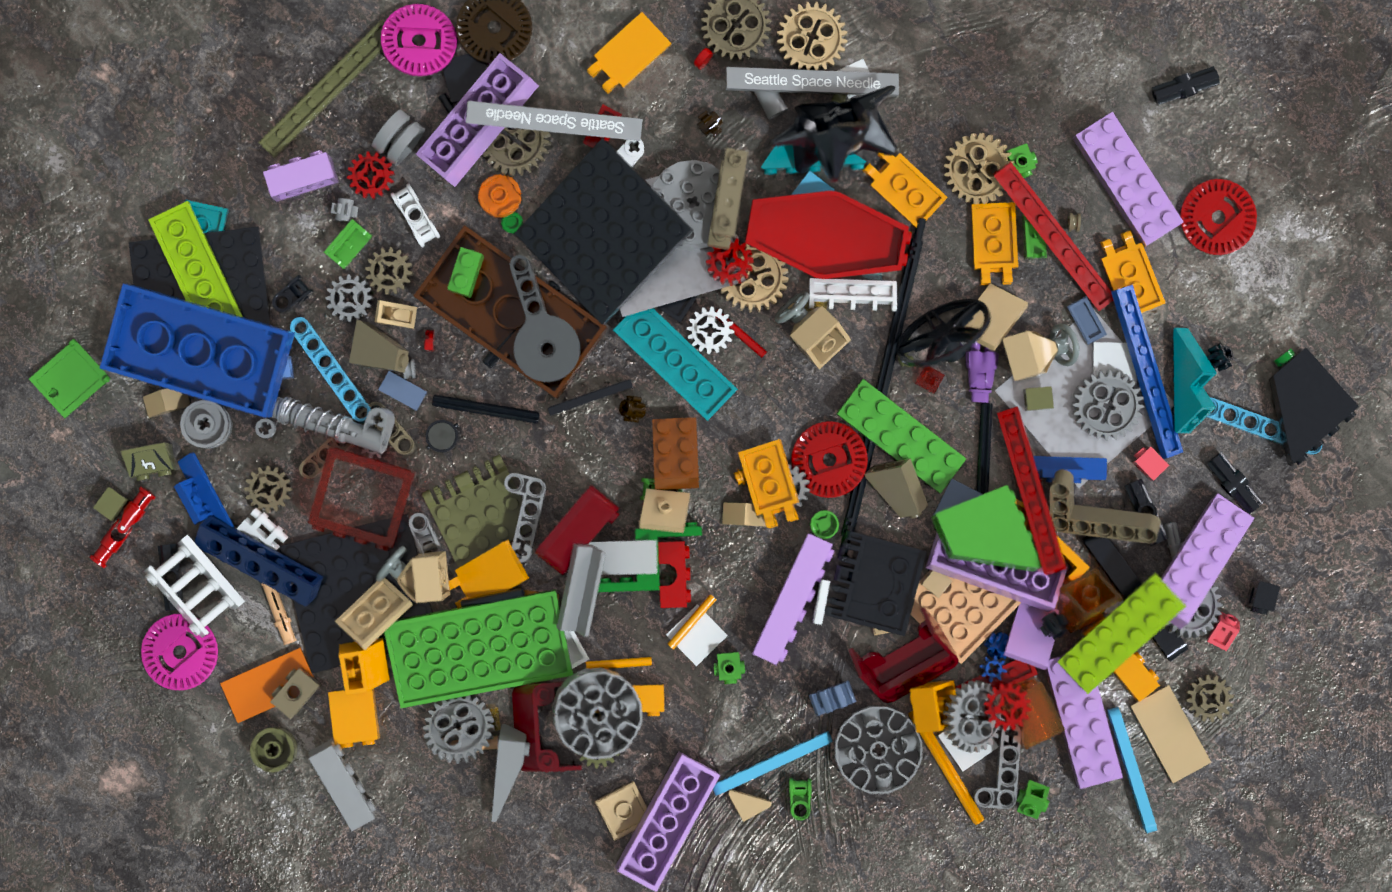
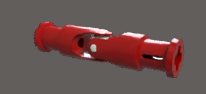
M142 486L138 488L139 492L133 501H129L125 506L122 519L120 520L119 518L112 524L100 541L101 545L97 551L89 556L99 566L107 567L106 563L113 553H117L130 535L133 528L131 526L141 520L146 513L145 509L149 503L156 499L154 494ZM115 527L119 533L125 534L124 538L120 540L114 539L111 535L113 528Z

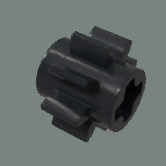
M1220 343L1208 349L1210 354L1207 355V358L1214 369L1218 368V371L1221 372L1232 366L1230 361L1234 359V354L1230 347L1223 346Z
M1051 612L1042 618L1043 626L1040 629L1045 637L1052 636L1053 639H1057L1067 632L1066 624L1069 622L1064 614L1060 615V613Z

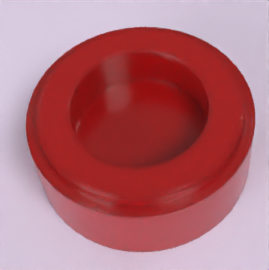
M708 48L703 49L696 57L694 66L702 70L709 63L714 53Z

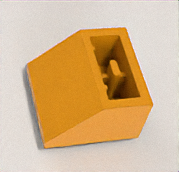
M383 638L376 639L366 650L356 642L339 644V658L346 695L368 692L390 680Z

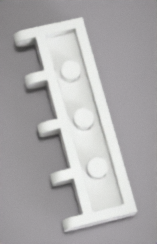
M809 278V308H814V302H828V309H833L834 303H850V310H855V303L872 304V311H877V304H889L892 311H897V281Z

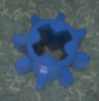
M1002 632L992 633L984 646L988 647V655L992 658L994 655H997V659H1006L1007 656H1004L1009 636Z
M997 655L993 656V660L984 657L985 665H979L980 668H984L981 677L988 675L989 682L993 681V677H997L1001 681V672H1007L1001 666L1005 661L997 662ZM990 663L998 665L996 674L988 673Z

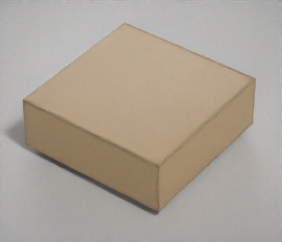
M932 571L922 585L939 598L952 583V580L946 575Z

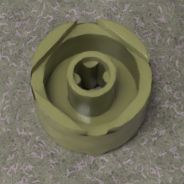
M282 727L264 729L252 741L250 747L252 761L262 770L268 772L281 771L290 766L297 756L296 739L292 733ZM272 744L274 746H278L279 750L276 751L277 755H275L274 752L270 753L269 749L272 747Z

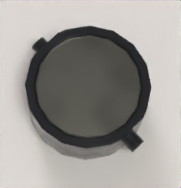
M437 420L431 423L425 434L428 444L426 448L428 450L431 448L440 453L452 451L458 445L460 439L459 430L457 429L459 427L458 423L453 424L446 420Z

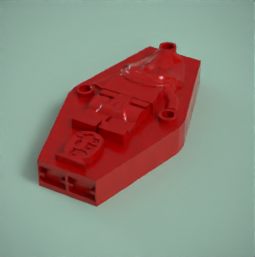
M821 191L752 199L745 243L815 278L830 279L900 271L902 266H906L908 253L904 252L906 244L910 245L912 232L908 231V226L840 192Z

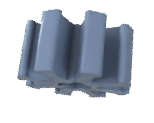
M849 681L809 694L816 716L832 712L856 702Z

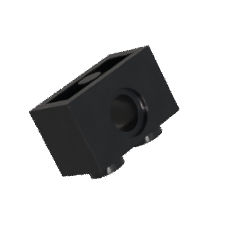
M1252 580L1245 606L1251 607L1250 611L1258 614L1267 615L1268 611L1274 612L1281 586Z

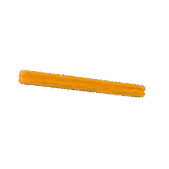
M912 710L908 715L913 722L914 713ZM933 732L919 733L975 825L981 823L984 820L982 813Z

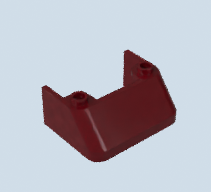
M591 485L534 553L562 576L565 573L568 574L573 545H588L608 522L612 524L620 515L618 513L620 508Z
M925 607L920 608L925 619L917 629L920 637L885 657L878 652H869L861 658L853 648L848 650L859 677L885 703H891L910 693V689L930 682L953 669L959 662L953 647L940 625Z
M565 681L531 683L516 686L513 689L514 728L527 734L526 742L530 743L529 756L524 757V762L520 769L522 771L557 772L582 770L583 763L559 765L558 755L554 751L540 750L538 706L550 704L555 697L554 687H560Z

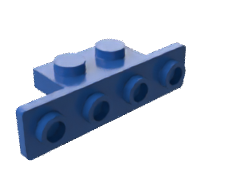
M189 453L180 459L178 464L187 480L176 484L174 488L194 525L205 521L211 515L235 528L195 453Z
M1033 456L1039 477L1046 478L1048 483H1052L1055 472L1060 469L1071 472L1074 477V483H1081V480H1106L1107 478L1106 458Z

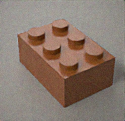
M696 417L652 419L655 489L699 488Z

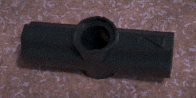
M1214 66L1192 74L1189 72L1173 78L1172 81L1152 87L1153 99L1157 106L1179 98L1182 100L1198 94L1199 91L1219 85V75Z
M1222 452L1206 463L1208 468L1220 480L1222 488L1230 497H1234L1246 513L1251 514L1263 504L1249 486L1250 483L1241 471L1234 468Z
M1142 478L1124 486L1135 512L1141 513V509L1147 506L1151 509V514L1159 518L1157 508L1152 503ZM1162 523L1157 540L1149 543L1150 546L1168 539Z
M177 543L158 546L160 566L178 552ZM179 562L168 571H173L176 574L175 582L183 576L180 571ZM165 573L161 578H162V579L166 582V584L170 587V586H172L174 583L171 584V583H169V582L167 581V579H166L167 573ZM182 588L176 593V595L184 603ZM163 594L165 611L177 610Z

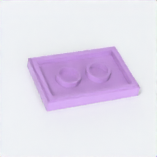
M1020 603L1016 610L1004 656L1045 670L1055 639L1052 636H1044L1040 629L1043 626L1041 620L1051 612L1062 615V611L1053 609L1050 612H1046Z

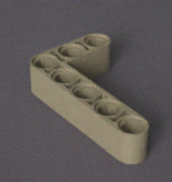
M372 402L369 404L371 409H373V407L375 406L386 408L382 403ZM364 408L356 415L357 418H365L367 416V409ZM395 418L394 424L397 429L390 436L389 443L399 454L410 455L414 452L416 443ZM374 425V427H373V428L376 427V428H377L378 430H380V431L383 430L382 427H379V426H377V425ZM330 437L302 461L299 466L301 476L307 479L317 478L354 445L348 443L345 447H341L335 438ZM404 439H408L411 443V447L407 451H402L399 446L400 442ZM325 449H330L332 452V458L328 461H324L321 457ZM309 463H313L316 468L312 475H307L305 472V466Z
M1060 469L1054 474L1050 487V514L1055 531L1140 543H1153L1157 540L1161 521L1157 516L1146 513L1074 505V477L1072 473L1068 470Z

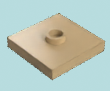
M646 489L640 528L684 533L690 493Z
M634 781L594 801L614 841L633 832L647 809Z

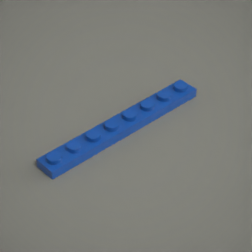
M1129 285L1111 291L1160 455L1165 459L1183 452L1178 433L1175 432L1174 419L1134 287Z

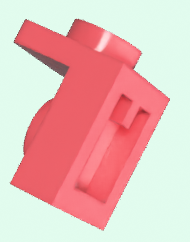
M1221 612L1222 615L1218 616L1219 622L1207 637V642L1227 651L1240 631V621L1232 614Z

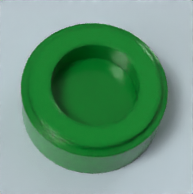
M514 212L509 216L502 217V228L509 234H515L523 225L521 215Z
M1290 348L1273 362L1277 367H1281L1294 358L1295 353Z

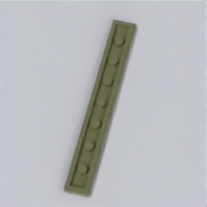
M382 19L258 142L273 158H276L382 52L380 39L385 23Z

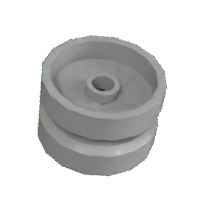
M402 109L389 118L371 144V147L379 154L388 151L387 160L395 166H398L411 153L425 132V128L418 122L409 124L410 116Z
M207 400L196 401L186 407L180 421L181 432L187 442L196 447L206 449L216 448L225 443L231 435L233 426L231 415L227 409L220 404ZM206 421L210 423L209 428L204 427V423Z

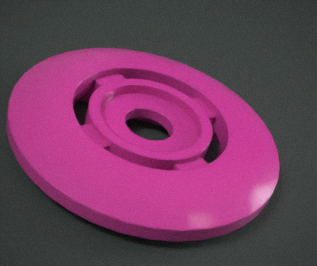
M411 4L397 9L387 18L381 31V48L386 59L394 68L411 76H428L441 71L450 63L457 47V35L450 19L440 10L428 5ZM400 30L403 32L401 37L402 48H399L397 43V36ZM436 32L438 33L439 38H440V47H439V49H435V46H436V36H435V33H436ZM415 35H422L425 38V44L416 46L413 44L412 38Z
M181 614L165 616L155 622L147 631L141 647L142 662L148 675L160 686L179 691L188 690L203 683L213 672L218 659V644L208 625L204 627L209 632L201 638L199 635H194L201 646L198 649L195 641L186 635L187 632L193 633L189 629L190 624ZM178 645H182L186 649V655L182 659L176 658L173 654L174 648ZM159 655H163L165 663L174 668L173 672L164 667Z

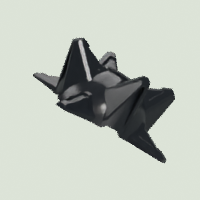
M890 85L852 97L849 101L841 103L831 101L827 103H804L797 105L794 109L798 117L795 118L794 124L790 125L789 129L768 143L770 146L793 145L795 170L804 174L813 164L820 161L829 181L838 182L848 155L856 154L861 150H867L892 156L897 149L877 109L882 101L893 93L896 87Z

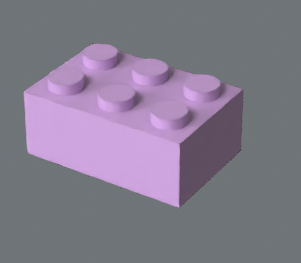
M322 150L315 151L309 154V158L301 159V157L290 159L288 161L289 164L283 166L274 164L267 167L268 170L263 173L271 198L278 202L338 183L333 161L328 153H323Z

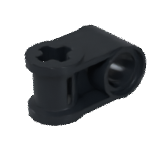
M301 275L293 278L273 297L272 305L278 313H289L314 293L313 289H309L301 280ZM297 286H299L303 293L298 290ZM281 298L288 299V306L284 309L277 307V302Z

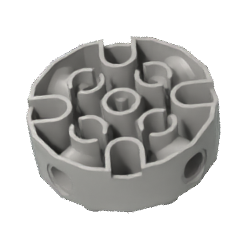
M697 160L677 162L663 170L653 183L652 188L693 229L689 236L677 247L679 249L693 251L709 247L707 242L719 169L712 164ZM694 203L695 206L690 208L689 204Z
M601 667L583 669L569 676L557 690L552 704L553 724L563 743L576 754L590 759L611 758L626 750L636 737L642 723V705L633 686L617 672ZM596 709H599V711H601L599 712L598 717L594 716Z
M867 706L853 712L840 725L834 740V758L841 774L854 787L870 794H888L903 788L916 774L922 761V740L919 733H916V726L902 712L888 706ZM876 744H879L881 747H884V750H881L880 755H877L876 752H872V749L876 747Z

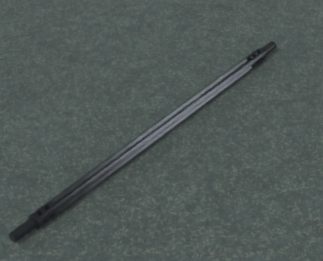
M922 218L917 220L918 224L915 228L913 239L911 238L908 248L907 263L904 266L897 295V311L893 312L876 384V389L886 397L897 355L896 346L902 334L924 242L922 237L926 219ZM864 436L863 442L868 454L867 472L870 469L875 444ZM865 475L859 485L851 491L840 535L842 540L837 558L848 553V550L842 547L843 542L850 543V540L844 538L846 530L855 531L867 482Z

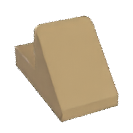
M378 300L375 322L381 325L414 329L417 307Z

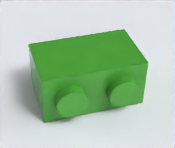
M461 247L447 289L450 292L471 298L484 256L481 253Z

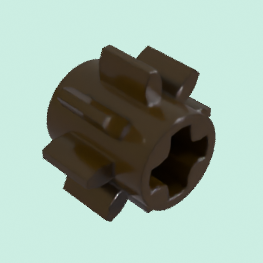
M705 110L698 116L700 122L697 123V126L706 137L710 134L715 137L722 132L720 126L724 123L715 111L709 114Z
M627 396L626 400L621 401L619 412L624 416V421L638 423L639 419L645 416L646 405L641 402V397Z

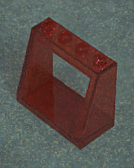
M329 447L308 523L312 524L311 528L324 532L325 529L333 531L332 535L341 538L349 535L355 537L354 541L366 545L367 541L376 543L375 548L388 551V547L393 549L416 472L339 448ZM335 459L404 479L387 537L319 517Z

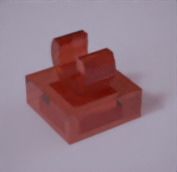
M927 366L923 368L915 384L935 394L945 375Z

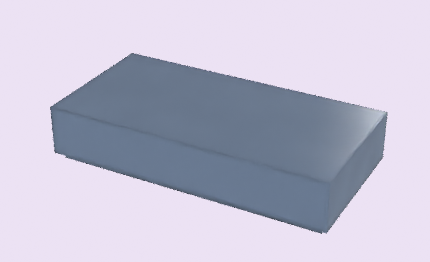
M1087 297L1066 307L1087 345L1107 335Z
M388 371L378 389L416 411L427 394V391L391 371Z

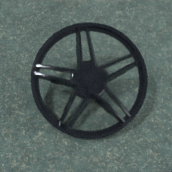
M961 299L940 305L923 314L907 327L897 342V355L901 362L911 367H927L945 361L955 362L965 355L966 350L975 344L986 332L991 321V313L985 303L976 299ZM963 308L947 323L938 316L949 310ZM977 312H983L984 321L981 328L966 326L974 319L973 316ZM934 317L939 322V325L936 327L931 321ZM928 322L931 332L909 339L920 326ZM929 348L923 361H914L905 355L911 351L918 352Z

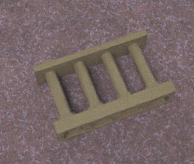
M726 148L724 160H721L707 242L709 247L729 250L731 237L734 238L748 151Z

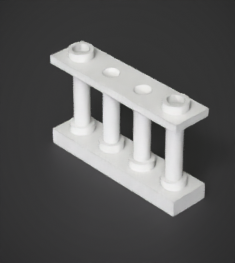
M186 535L177 543L180 546L177 553L158 569L154 570L150 566L144 572L147 574L145 576L147 581L152 586L156 585L190 624L189 629L191 632L202 638L209 633L204 628L227 607H232L235 610L245 601L193 540ZM184 557H189L194 562L193 568L169 587L161 577ZM198 574H204L208 579V584L184 604L176 593ZM213 590H218L223 596L222 601L198 621L190 610Z

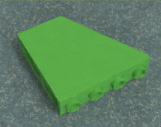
M1008 485L938 512L931 517L948 558L1032 572L1042 567L1038 551H1035L1032 544L1034 542L1033 536L1029 530H1026L1023 523L1025 522L1024 515L1021 510L1017 509L1015 494L1011 489L1009 490Z

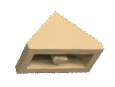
M162 389L143 397L148 418L184 409L190 405L187 394L170 389Z
M723 502L722 524L766 527L763 514L757 516L753 504Z
M731 789L728 792L743 822L771 807L772 804L770 800Z

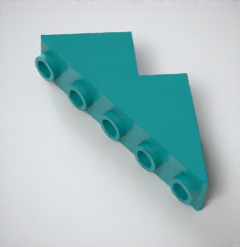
M793 145L775 146L761 166L760 170L764 171V175H774L780 170H786V174L799 173L795 170ZM856 154L848 155L843 167H851V170H863L866 161ZM820 161L813 164L808 172H820V168H823Z
M1175 327L1173 329L1175 432L1190 434L1216 408L1203 387L1217 372L1188 328Z

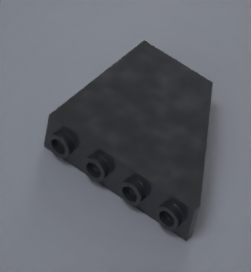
M1307 348L1303 349L1269 379L1286 461L1289 466L1295 462L1297 465L1301 464L1308 457L1306 453L1311 448L1314 451L1317 450L1324 443L1322 439L1327 434L1330 437L1341 429L1338 425L1343 420L1347 423L1357 415L1354 411L1359 406Z

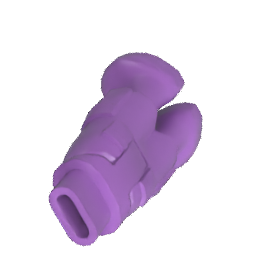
M977 342L971 346V350L966 352L969 392H971V402L988 403L989 393H992L990 389L993 386L995 370L998 366L999 353L985 347L984 352H981L980 344Z

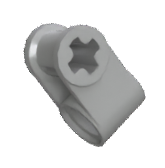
M421 512L412 515L409 519V527L419 554L436 547L440 549V541L429 517ZM417 516L425 520V526L421 529L416 528L413 523ZM432 540L431 543H428V544H426V545H423V543H426V542Z

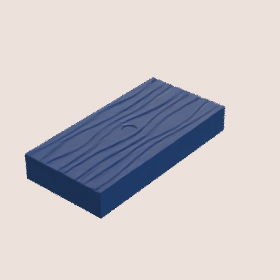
M123 284L100 369L267 418L273 415L295 332L132 284Z

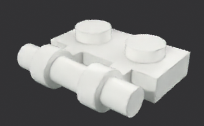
M255 508L250 514L256 521L252 522L247 517L237 530L276 551L280 546L274 539L277 538L284 543L288 536L283 532L284 529L282 527L276 526L268 519L269 516L265 512L262 513ZM261 524L271 532L269 536L259 528Z

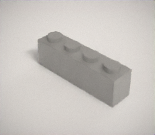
M331 739L308 752V759L351 831H354L375 819L374 811L376 807L371 798L367 800L364 792L366 790L361 781L355 780L353 776L355 772L349 762L345 763L342 758L344 753L340 745H335Z

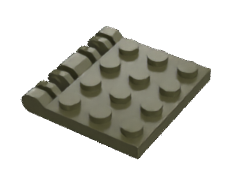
M500 454L492 458L499 474L496 475L489 460L484 463L491 478L485 481L481 476L479 468L477 466L472 468L479 482L477 485L474 484L468 470L455 476L454 479L461 491L459 494L456 493L450 479L445 481V485L452 495L447 500L444 499L442 491L438 486L433 487L440 502L439 504L436 503L430 489L421 493L458 567L463 566L506 540L509 542L514 540L523 499L521 495L511 493L505 488L504 480L510 473ZM511 478L509 480V487L515 490L517 487ZM526 507V508H525L526 514L529 515V516H531L530 513H529V511H528V509H527V507ZM523 525L520 529L522 536L532 531L530 525Z

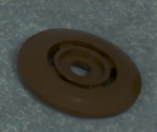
M467 0L458 13L456 33L463 49L474 59L491 64L500 53L509 61H512L524 52L530 42L532 19L528 9L521 0ZM488 9L487 12L483 13L480 16V18L478 19V23H474V19L476 18V16L481 11ZM490 22H498L501 25V30L498 33H491L487 27ZM511 32H515L514 37L505 46L500 45L508 40Z

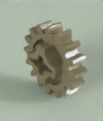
M390 247L389 252L381 248L380 255L374 252L375 259H368L371 267H365V270L370 272L366 279L373 280L370 286L375 287L377 285V292L380 293L385 289L386 295H389L390 290H393L394 294H398V288L405 290L403 285L405 282L411 283L407 277L413 275V272L408 271V268H411L413 265L412 263H406L409 258L407 255L401 257V250L394 253L392 247ZM394 257L397 258V260H394L393 262H388L384 258ZM379 264L380 270L379 273L375 276V268L376 265ZM383 264H385L389 268L394 267L392 272L394 273L393 275L396 277L395 279L388 274L384 275L386 273V270ZM403 266L404 273L402 279H400L399 270ZM385 281H393L395 285L387 286L383 285L382 283H384Z
M267 466L266 471L259 467L258 474L251 472L253 479H246L250 486L244 488L245 491L250 493L245 498L253 500L250 505L251 507L258 505L259 511L266 508V513H270L271 508L278 512L279 505L287 506L284 500H291L287 493L293 491V488L287 486L292 481L291 479H284L287 474L286 472L279 474V468L276 467L272 471L271 466ZM268 475L276 476L279 481H271ZM259 479V487L258 489L254 490L255 484ZM266 484L268 486H276L271 490V495L269 493H260L266 489ZM280 489H283L282 495L278 500L277 494ZM257 498H267L269 504H264Z
M1208 674L1205 675V680L1197 677V684L1190 683L1193 688L1192 691L1186 690L1190 698L1185 699V702L1191 703L1187 709L1189 711L1195 710L1193 716L1197 718L1201 715V721L1204 722L1207 717H1209L1210 722H1214V717L1222 720V713L1229 714V711L1226 709L1227 706L1233 707L1229 699L1234 698V695L1228 694V691L1232 689L1231 686H1224L1226 683L1225 679L1218 682V676L1216 675L1213 676L1212 680ZM1205 684H1215L1210 689L1202 687ZM1221 692H1223L1224 696L1223 703L1220 701ZM1203 693L1213 694L1212 699L1215 703H1206L1207 698ZM1196 694L1199 695V703H1198V704H1196V700H1195ZM1214 707L1215 709H1217V711L1213 713H1205V711H1207L1208 708Z

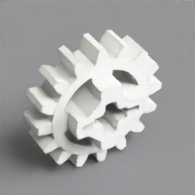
M711 306L710 311L707 312L706 308L703 307L702 314L695 312L694 314L697 318L689 319L693 325L692 327H687V330L692 331L688 339L694 338L695 341L692 346L699 344L700 352L707 348V354H711L712 349L719 353L720 346L726 349L727 345L725 342H732L729 334H733L735 331L731 330L729 326H732L734 323L727 321L730 316L729 314L721 315L723 309L715 312L714 307ZM708 316L707 321L702 326L697 325L703 317ZM716 317L722 320L725 327H720L716 323ZM710 324H713V328L721 330V332L712 333L710 337L709 333L701 331V328L705 329ZM697 333H701L705 337L706 344L700 341ZM724 335L719 343L714 344L716 337Z

